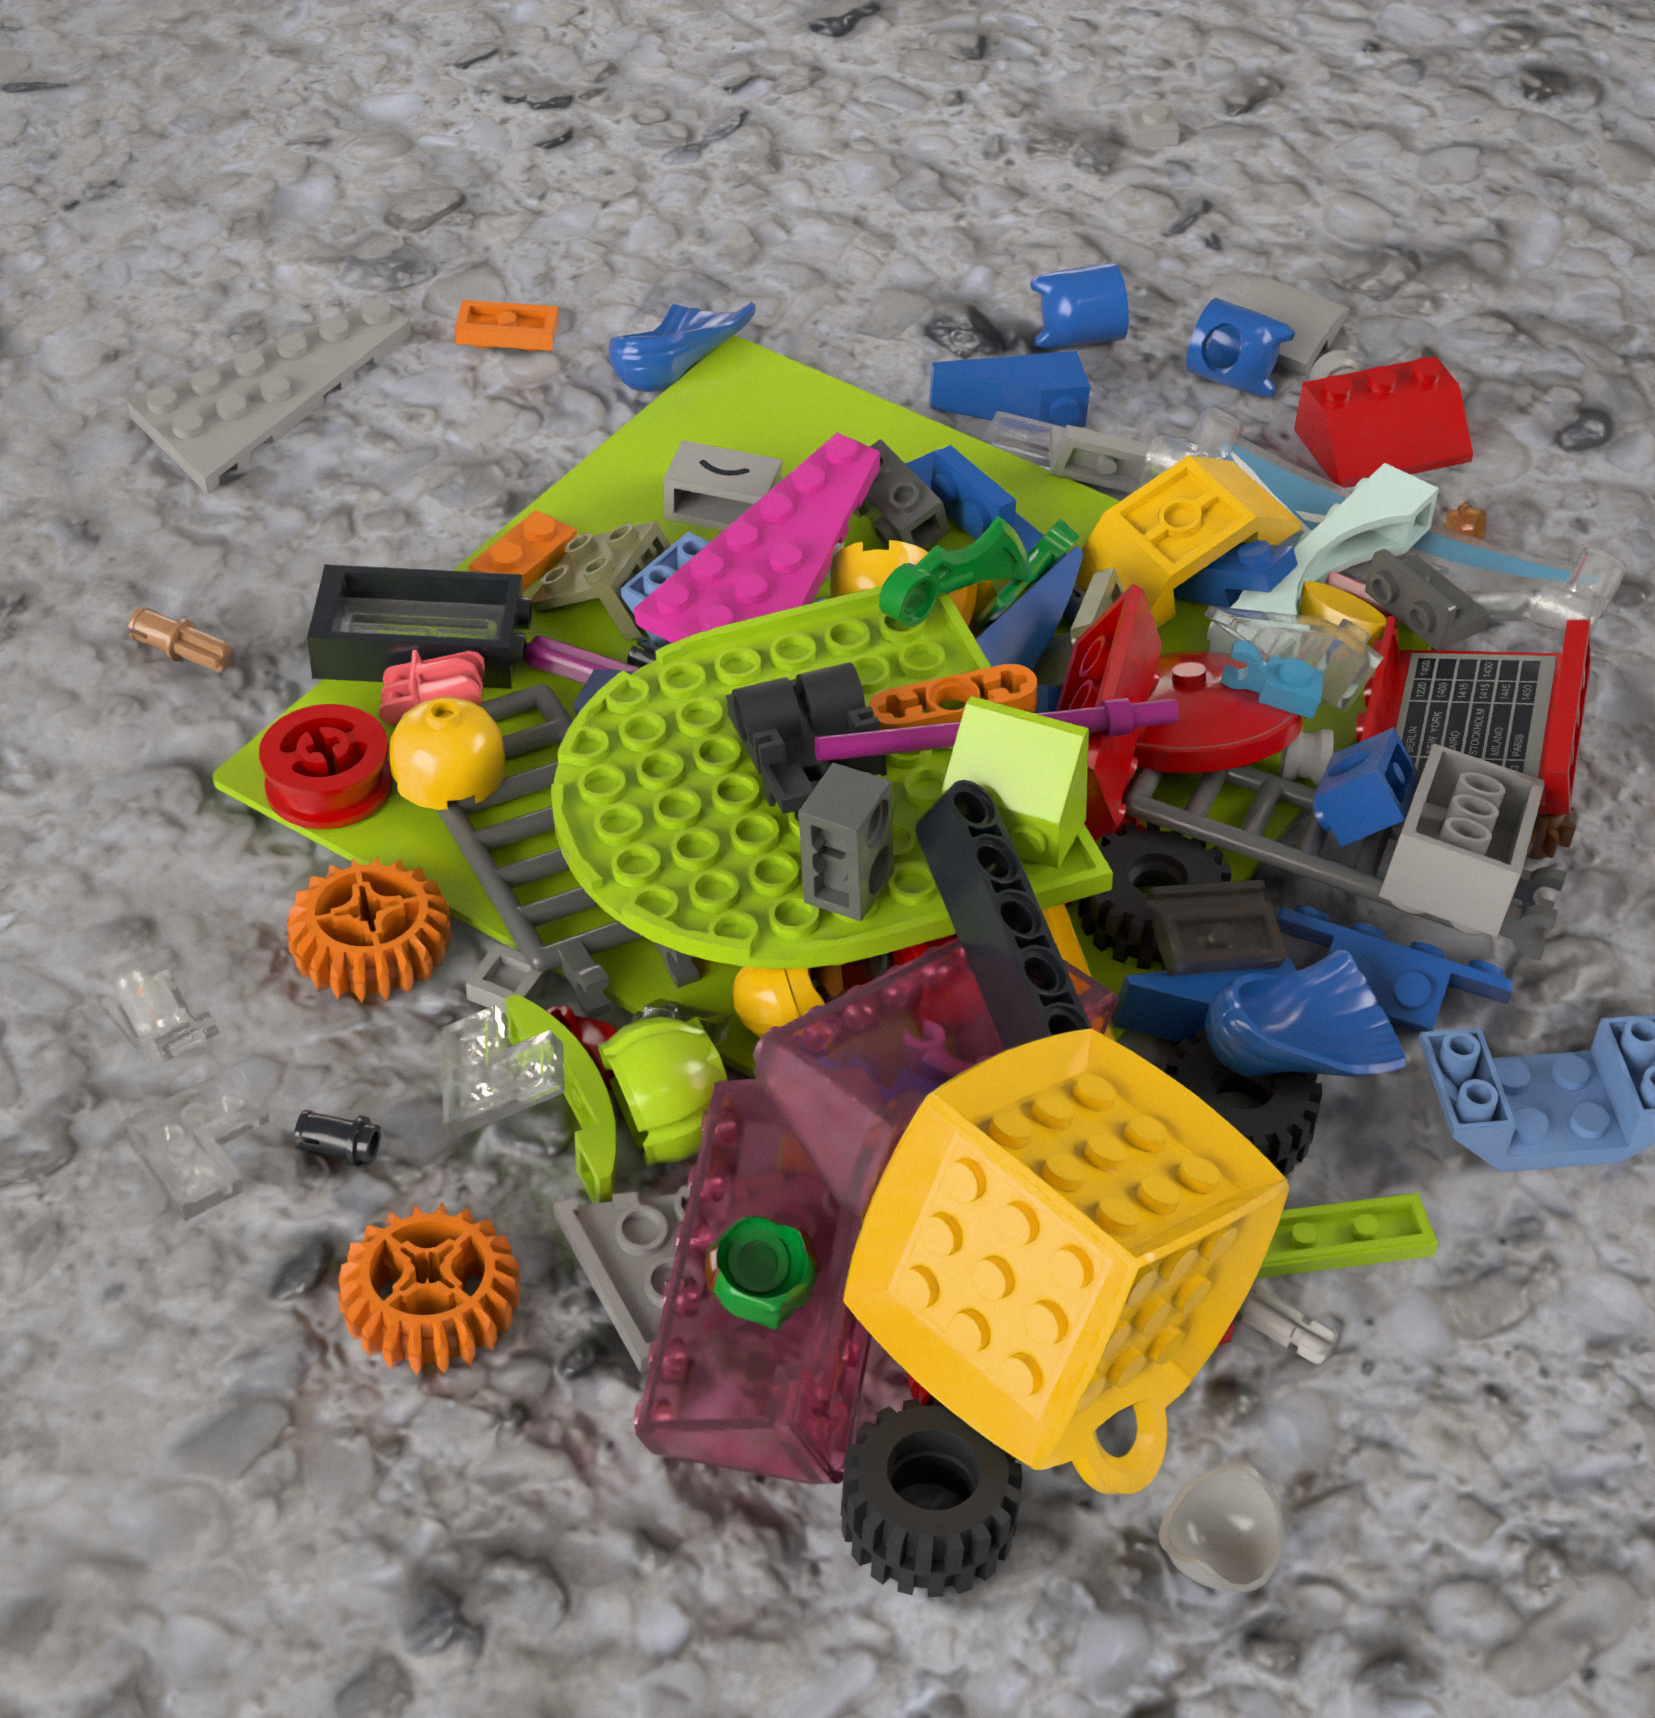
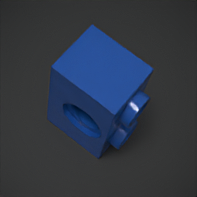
M1394 727L1332 754L1313 797V809L1321 827L1326 832L1332 831L1341 847L1406 819L1421 776Z

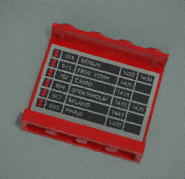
M1387 616L1383 638H1375L1373 642L1372 666L1376 672L1375 674H1367L1365 678L1364 703L1365 707L1368 708L1367 711H1359L1357 715V743L1394 727L1420 776H1422L1434 743L1544 780V789L1537 814L1570 815L1592 663L1590 620L1567 619L1562 653L1443 650L1438 652L1437 650H1399L1396 616Z

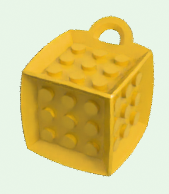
M1092 1028L1048 1036L998 1053L956 1075L925 1097L903 1133L873 1194L852 1255L843 1300L872 1337L930 1395L990 1442L1033 1470H1043L1072 1461L1081 1478L1091 1488L1107 1495L1137 1493L1153 1481L1163 1462L1167 1444L1165 1408L1186 1390L1211 1356L1239 1311L1253 1285L1277 1229L1289 1192V1185L1287 1179L1228 1121L1189 1089L1133 1051ZM1133 1405L1137 1423L1134 1444L1126 1455L1122 1457L1111 1456L1102 1448L1095 1430L1117 1412Z

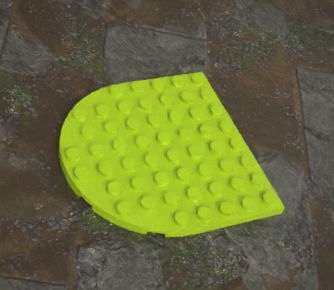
M881 585L693 634L656 650V660L641 667L630 675L625 671L618 673L597 691L568 728L558 749V766L554 783L551 784L553 819L559 846L573 876L585 892L609 915L627 928L655 943L705 960L743 967L785 969L842 965L957 934L915 831L917 821L942 796V787L954 747L885 755L887 775L881 776L878 774L875 776L891 780L894 873L863 920L858 921L804 903L798 811L783 814L777 802L775 806H769L764 796L762 774L759 775L728 715L726 695L732 694L733 689L784 677L793 680L796 679L797 674L851 662L858 673L863 689L865 706L868 707L871 698L883 690L991 667L950 595L939 596L931 613L922 623L915 627H906L881 612L879 607V596L883 587ZM950 700L942 702L938 706L947 710H959L965 708L966 703ZM1083 824L1058 869L1019 858L1041 910L1112 890L1113 872L1085 824Z

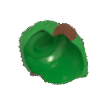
M742 1216L740 1220L733 1223L706 1250L705 1277L710 1294L715 1295L723 1307L735 1317L749 1320L774 1330L779 1329L797 1308L803 1306L813 1296L817 1275L821 1271V1265L816 1257L813 1242L806 1231L762 1216Z

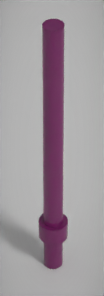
M1128 698L1102 700L1099 707L1035 713L1089 728V732L1102 731L1105 737L1131 734L1135 727L1177 723L1179 717L1178 705L1175 699L1130 703ZM961 721L815 737V754L817 761L821 762L954 747Z

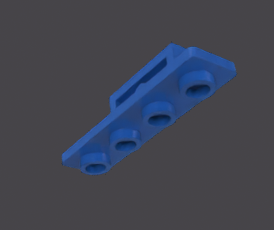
M949 445L942 449H936L905 463L942 500L946 515L975 540L989 528L997 516L1005 520L1016 531L1025 547L1026 553L1044 536L1015 511V498L953 446ZM1064 553V554L1060 557V559L1048 570V572H1049L1060 560H1062L1067 554ZM1041 574L1035 582L1039 581L1044 575Z
M1297 905L1295 911L1280 908L1277 917L1279 932L1330 948L1328 956L1338 949L1347 950L1351 954L1358 970L1364 975L1367 985L1370 986L1374 993L1377 1005L1382 1007L1389 1021L1423 1032L1433 1031L1448 986L1504 1004L1509 1002L1514 981L1503 977L1505 971L1498 966L1479 960H1470L1467 966L1444 959L1445 951L1423 942L1413 941L1410 947L1387 941L1388 934L1370 925L1354 923L1352 929L1330 923V916L1327 913L1313 907Z

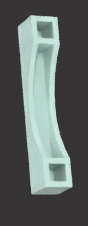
M1386 463L1369 478H1362L1355 486L1352 494L1341 504L1335 503L1328 511L1325 519L1314 530L1308 529L1302 534L1296 547H1294L1298 565L1271 592L1243 590L1239 600L1226 612L1220 611L1214 617L1207 632V639L1211 641L1209 652L1231 654L1233 642L1242 640L1255 645L1265 662H1267L1269 655L1283 659L1293 658L1299 625L1297 610L1301 604L1303 582L1314 581L1323 583L1327 580L1330 571L1339 573L1353 565L1373 559L1374 553L1383 548L1387 549L1394 556L1404 555L1431 528L1439 488Z

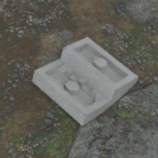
M1264 276L1247 291L1237 304L1290 326L1295 335L1292 341L1280 344L1276 364L1307 375L1321 349H1329L1349 315V307Z

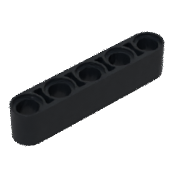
M968 780L955 781L917 821L915 831L1004 1049L1008 1050L1052 1035L1091 1029L1090 1022L996 803L991 795L977 783Z

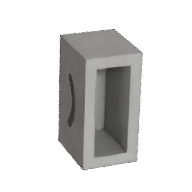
M682 440L664 476V519L724 531L782 480V460Z

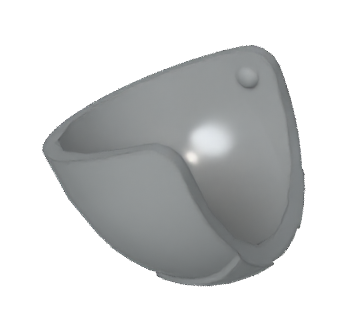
M1243 1463L1227 1464L1195 1477L1176 1494L1164 1515L1162 1524H1160L1159 1540L1173 1564L1193 1581L1219 1590L1240 1593L1250 1592L1264 1585L1273 1575L1279 1563L1284 1541L1282 1512L1273 1489L1256 1469Z

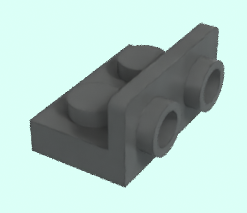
M1385 548L1374 553L1365 592L1438 652L1486 630L1490 612L1418 555L1414 554L1400 561Z

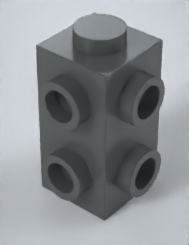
M881 439L869 446L880 451V470L861 507L855 509L853 514L858 518L865 515L873 523L871 526L874 533L888 550L889 540L917 545L926 550L951 532L942 500Z

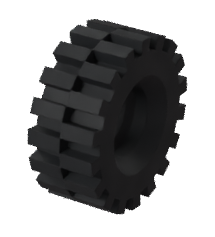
M1147 822L1146 830L1138 831L1135 823L1123 825L1120 837L1115 832L1110 836L1104 834L1101 845L1096 843L1113 872L1112 890L1079 899L1078 918L1082 917L1081 928L1086 936L1095 933L1093 945L1103 952L1108 947H1112L1114 949L1112 959L1122 964L1126 962L1128 956L1138 959L1137 968L1150 970L1151 961L1161 962L1162 970H1175L1177 959L1182 958L1184 963L1189 966L1199 959L1200 951L1205 954L1216 946L1217 940L1221 941L1225 931L1233 882H1231L1232 871L1229 863L1222 864L1223 853L1217 846L1206 850V842L1195 838L1189 839L1183 834L1172 830L1171 832L1161 831L1160 826ZM1156 886L1164 888L1174 895L1165 897L1152 896L1141 892L1137 888Z
M1205 1028L1195 1032L1193 1044L1185 1038L1177 1045L1175 1056L1170 1054L1166 1063L1165 1073L1197 1095L1228 1121L1283 1176L1294 1170L1296 1160L1300 1162L1304 1160L1308 1154L1310 1143L1312 1144L1321 1107L1320 1102L1323 1093L1322 1083H1316L1318 1074L1281 1072L1252 1077L1240 1075L1225 1067L1216 1058L1207 1042ZM1224 1092L1245 1093L1257 1099L1262 1106L1256 1108L1235 1107L1220 1099L1218 1094Z

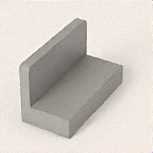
M1067 425L1066 428L1053 426L1049 434L1050 475L1133 493L1154 479L1164 463L1163 446L1072 425Z

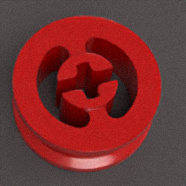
M342 704L308 706L295 710L277 720L266 731L259 745V760L265 775V793L272 810L289 823L311 829H333L348 826L376 812L389 797L393 785L390 762L387 759L388 740L383 726L371 714L356 707Z

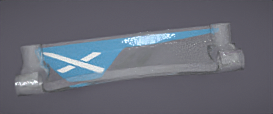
M1203 408L1187 439H1179L1165 433H1160L1155 437L1144 461L1143 470L1146 477L1154 479L1188 455L1233 461L1301 522V529L1279 545L1296 547L1300 537L1306 530H1314L1325 519L1328 511L1335 503L1341 504L1352 494V491L1299 468L1240 437L1243 432L1241 423L1219 409ZM1431 523V528L1404 555L1395 556L1401 561L1414 554L1418 555L1490 612L1488 621L1532 623L1565 636L1567 619L1590 620V633H1592L1597 621L1603 618L1627 571V566L1623 561L1613 554L1597 548H1583L1576 563H1571L1488 542ZM1372 560L1353 565L1339 573L1367 584Z

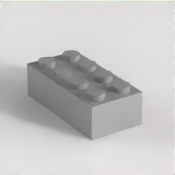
M1433 743L1379 897L1391 900L1392 904L1402 911L1412 914H1422L1425 912L1448 920L1455 928L1462 932L1474 935L1486 933L1498 937L1523 870L1544 789V780Z

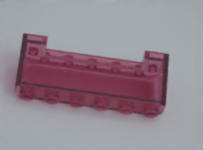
M957 937L939 947H930L923 955L902 966L895 965L891 967L884 975L862 986H853L846 994L823 1006L816 1005L812 1007L805 1015L781 1027L774 1026L769 1029L755 1047L753 1058L756 1061L754 1074L839 1206L863 1224L871 1199L903 1133L925 1097L956 1075L1005 1051ZM1063 959L1092 1029L1104 1035L1120 997Z
M860 1069L715 1082L709 1109L705 1110L702 1116L701 1129L703 1137L697 1163L691 1167L689 1173L690 1194L684 1220L679 1222L676 1229L677 1251L671 1277L666 1280L663 1286V1312L658 1334L652 1340L649 1347L648 1361L650 1369L643 1399L639 1400L635 1408V1435L652 1454L809 1485L839 1484L843 1481L845 1456L849 1444H853L872 1337L846 1306L843 1294L852 1255L865 1215L883 1172L900 1141V1137L894 1123ZM742 1216H762L784 1225L803 1229L809 1234L815 1248L816 1257L821 1265L813 1296L803 1306L797 1308L777 1330L735 1317L723 1307L715 1295L710 1294L707 1288L705 1277L706 1250L733 1223L740 1220Z

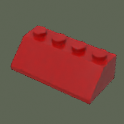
M1132 584L1075 641L1055 711L1099 707L1102 700L1128 698L1130 703L1148 701L1161 677V671L1156 667L1162 642L1142 588ZM1147 726L1135 727L1131 734L1105 737L1102 731L1089 732L1086 821L1084 824L1095 842L1104 834L1112 835L1124 818L1126 805L1121 801L1124 789L1133 778L1137 769L1138 759L1133 757L1136 743L1144 734Z

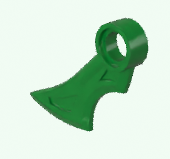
M997 516L989 528L969 546L960 550L949 551L937 545L916 565L904 563L897 567L883 584L879 596L881 612L906 627H915L922 623L931 613L939 596L992 579H1011L1030 583L1031 569L1025 547L1016 531L1005 520Z
M1060 518L1027 553L1031 569L1030 583L1010 580L978 615L976 626L979 629L990 626L1022 590L1028 589L1041 574L1045 575L1080 536Z

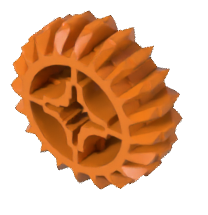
M378 856L369 865H359L353 858L350 867L343 870L330 865L326 878L310 876L307 890L296 892L294 907L289 909V917L287 918L289 951L293 954L294 960H296V966L300 970L301 976L311 977L316 990L331 987L337 1000L349 992H354L361 1004L366 996L372 993H380L387 1001L391 990L399 988L410 994L414 979L430 981L433 967L443 966L446 949L449 948V941L452 938L450 908L446 904V898L442 896V892L438 888L437 881H427L422 868L407 872L401 859L390 866H384Z
M443 1202L435 1213L423 1214L415 1203L410 1217L401 1219L389 1211L385 1220L386 1228L366 1225L365 1234L363 1235L364 1242L350 1243V1249L347 1253L348 1262L341 1264V1271L338 1276L341 1291L338 1294L340 1312L344 1313L346 1329L351 1334L352 1340L361 1339L362 1348L366 1351L368 1357L383 1352V1359L390 1370L405 1359L409 1360L410 1368H412L416 1375L427 1362H436V1365L445 1374L450 1363L449 1359L459 1357L471 1365L476 1355L475 1347L493 1351L497 1342V1332H509L510 1325L513 1322L512 1312L517 1310V1305L520 1303V1287L517 1284L520 1281L519 1264L515 1262V1256H512L511 1245L507 1242V1237L496 1236V1229L492 1226L490 1219L475 1223L474 1216L468 1207L456 1216H450ZM475 1275L481 1281V1284L470 1297L464 1292L466 1281ZM391 1279L395 1282L392 1286L393 1293L383 1301L378 1294L383 1285Z

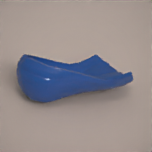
M750 302L736 312L716 313L672 304L667 310L662 323L654 331L612 337L608 347L610 364L615 374L632 390L644 392L664 390L680 379L695 362L742 330L754 316L756 305Z
M1338 949L1317 963L1294 972L1242 975L1219 990L1210 1002L1206 1013L1205 1029L1207 1042L1216 1058L1225 1067L1245 1077L1281 1072L1363 1077L1387 1073L1406 1067L1405 1054L1401 1049V1044L1394 1033L1388 1017L1382 1007L1377 1005V999L1370 986L1367 985L1366 978L1358 970L1351 954L1347 950Z

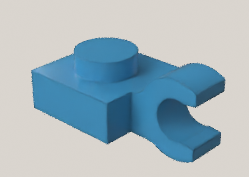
M1242 640L1233 642L1230 658L1244 662L1247 667L1237 669L1225 665L1221 677V682L1225 686L1232 689H1247L1259 693L1258 702L1310 719L1314 718L1321 701L1323 671L1314 669L1307 662L1296 658L1283 659L1269 655L1267 662H1265L1258 648L1252 643Z

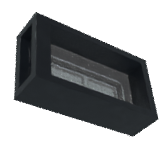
M325 564L307 636L312 679L383 682L384 671L391 666L411 662L414 650H417L422 661L473 651L478 652L484 659L485 670L482 678L484 688L512 689L515 666H525L526 634L521 633V630L531 629L532 597H523L521 574Z

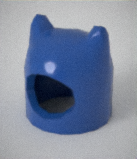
M1115 262L1040 274L1030 281L1031 289L1041 294L1040 310L1044 323L1043 331L1035 337V346L1046 350L1125 339L1129 324L1128 299L1123 276Z
M1215 297L1203 310L1193 331L1187 351V372L1259 397L1274 396L1276 387L1270 379V374L1278 360L1280 344L1292 341L1295 332L1286 323ZM1212 335L1211 340H1210V342H1209V345H1208V347H1207V349H1206L1207 341H1208V339L1210 338V336Z

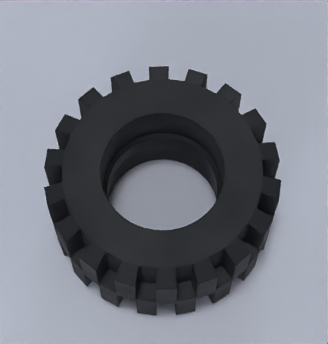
M916 1398L903 1401V1410L896 1412L890 1406L877 1412L876 1425L865 1422L856 1433V1444H849L845 1456L840 1515L842 1516L841 1529L845 1542H852L851 1555L859 1566L871 1562V1577L882 1585L890 1578L898 1581L897 1592L912 1595L914 1587L927 1588L929 1598L943 1597L944 1587L954 1586L958 1594L972 1589L974 1575L986 1581L996 1572L997 1561H1005L1011 1550L1021 1498L1023 1478L1021 1464L1015 1463L1016 1458L990 1442L935 1398H933V1406H921L919 1399ZM916 1484H936L952 1490L964 1502L949 1509L928 1510L908 1503L897 1492Z

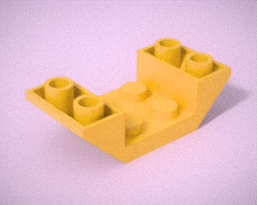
M1188 455L1103 513L1081 550L1084 555L1075 583L1087 592L1094 573L1115 568L1125 591L1132 584L1144 590L1156 628L1176 616L1173 589L1241 542L1250 543L1262 540L1269 542L1270 545H1279L1301 529V522L1233 461Z

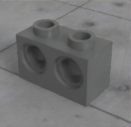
M832 763L798 811L804 903L862 921L894 873L891 780Z

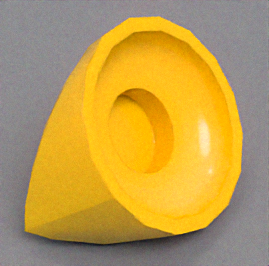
M1304 581L1301 591L1299 636L1306 647L1316 654L1332 660L1351 661L1364 658L1370 654L1373 649L1374 639L1381 638L1385 630L1387 621L1385 616L1365 601L1343 590L1314 581Z

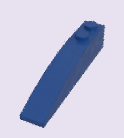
M1078 546L1074 547L976 638L991 667L1003 664H1018L1029 668L1031 671L1034 669L1053 637L1072 594L1084 555Z

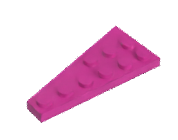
M837 432L634 608L636 625L673 643L693 634L720 626L811 604L832 564V553L837 543H843L849 531L848 522L854 510L861 507L880 470V451Z

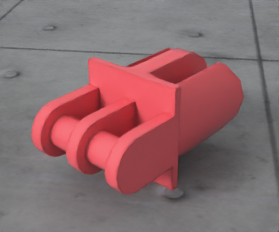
M414 650L411 662L391 666L384 671L383 683L385 686L381 690V700L383 702L379 707V717L385 723L398 724L403 714L416 704L433 698L454 697L469 700L480 706L482 703V678L485 670L483 657L478 652L466 651L422 661L417 650Z

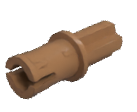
M145 606L139 607L133 613L128 624V628L132 629L128 632L131 639L159 648L173 661L178 662L183 657L216 672H223L228 668L229 661L234 655L232 646L228 645L225 641L196 630V625L193 621L188 619L174 620Z

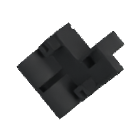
M851 662L797 674L796 679L793 680L784 677L733 689L732 694L726 695L728 715L759 775L762 774L764 796L770 807L775 806L777 802L783 814L801 809L832 763L872 775H887L885 755L818 762L816 758L815 737L880 730V721L877 717H874L873 709L871 706H865L862 685L858 673Z

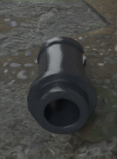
M305 1109L301 1112L294 1131V1136L304 1138H297L294 1141V1146L296 1150L300 1151L308 1150L347 1158L349 1165L358 1167L362 1162L372 1163L376 1158L380 1147L381 1129L379 1125L371 1124L367 1116L360 1115L354 1121L318 1114Z

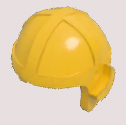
M742 967L735 977L732 988L734 1009L744 1027L762 1040L769 1041L772 1034L784 1040L790 1029L817 1042L828 1034L841 1017L827 1007L823 998L814 987L810 975L811 968L773 969Z

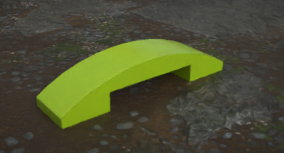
M518 994L505 997L508 1039L529 1080L533 1081L554 1074L582 1130L575 1132L576 1172L592 1204L611 1202L613 1194L617 1193L616 1125L612 1103L599 1070L577 1038L549 1012Z

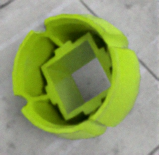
M665 1017L640 1019L623 1026L608 1041L598 1045L605 1069L613 1070L615 1077L609 1079V1082L638 1150L645 1149V1153L642 1156L648 1167L656 1163L679 1162L697 1154L715 1139L726 1121L740 1116L721 1057L697 1017L686 1022Z

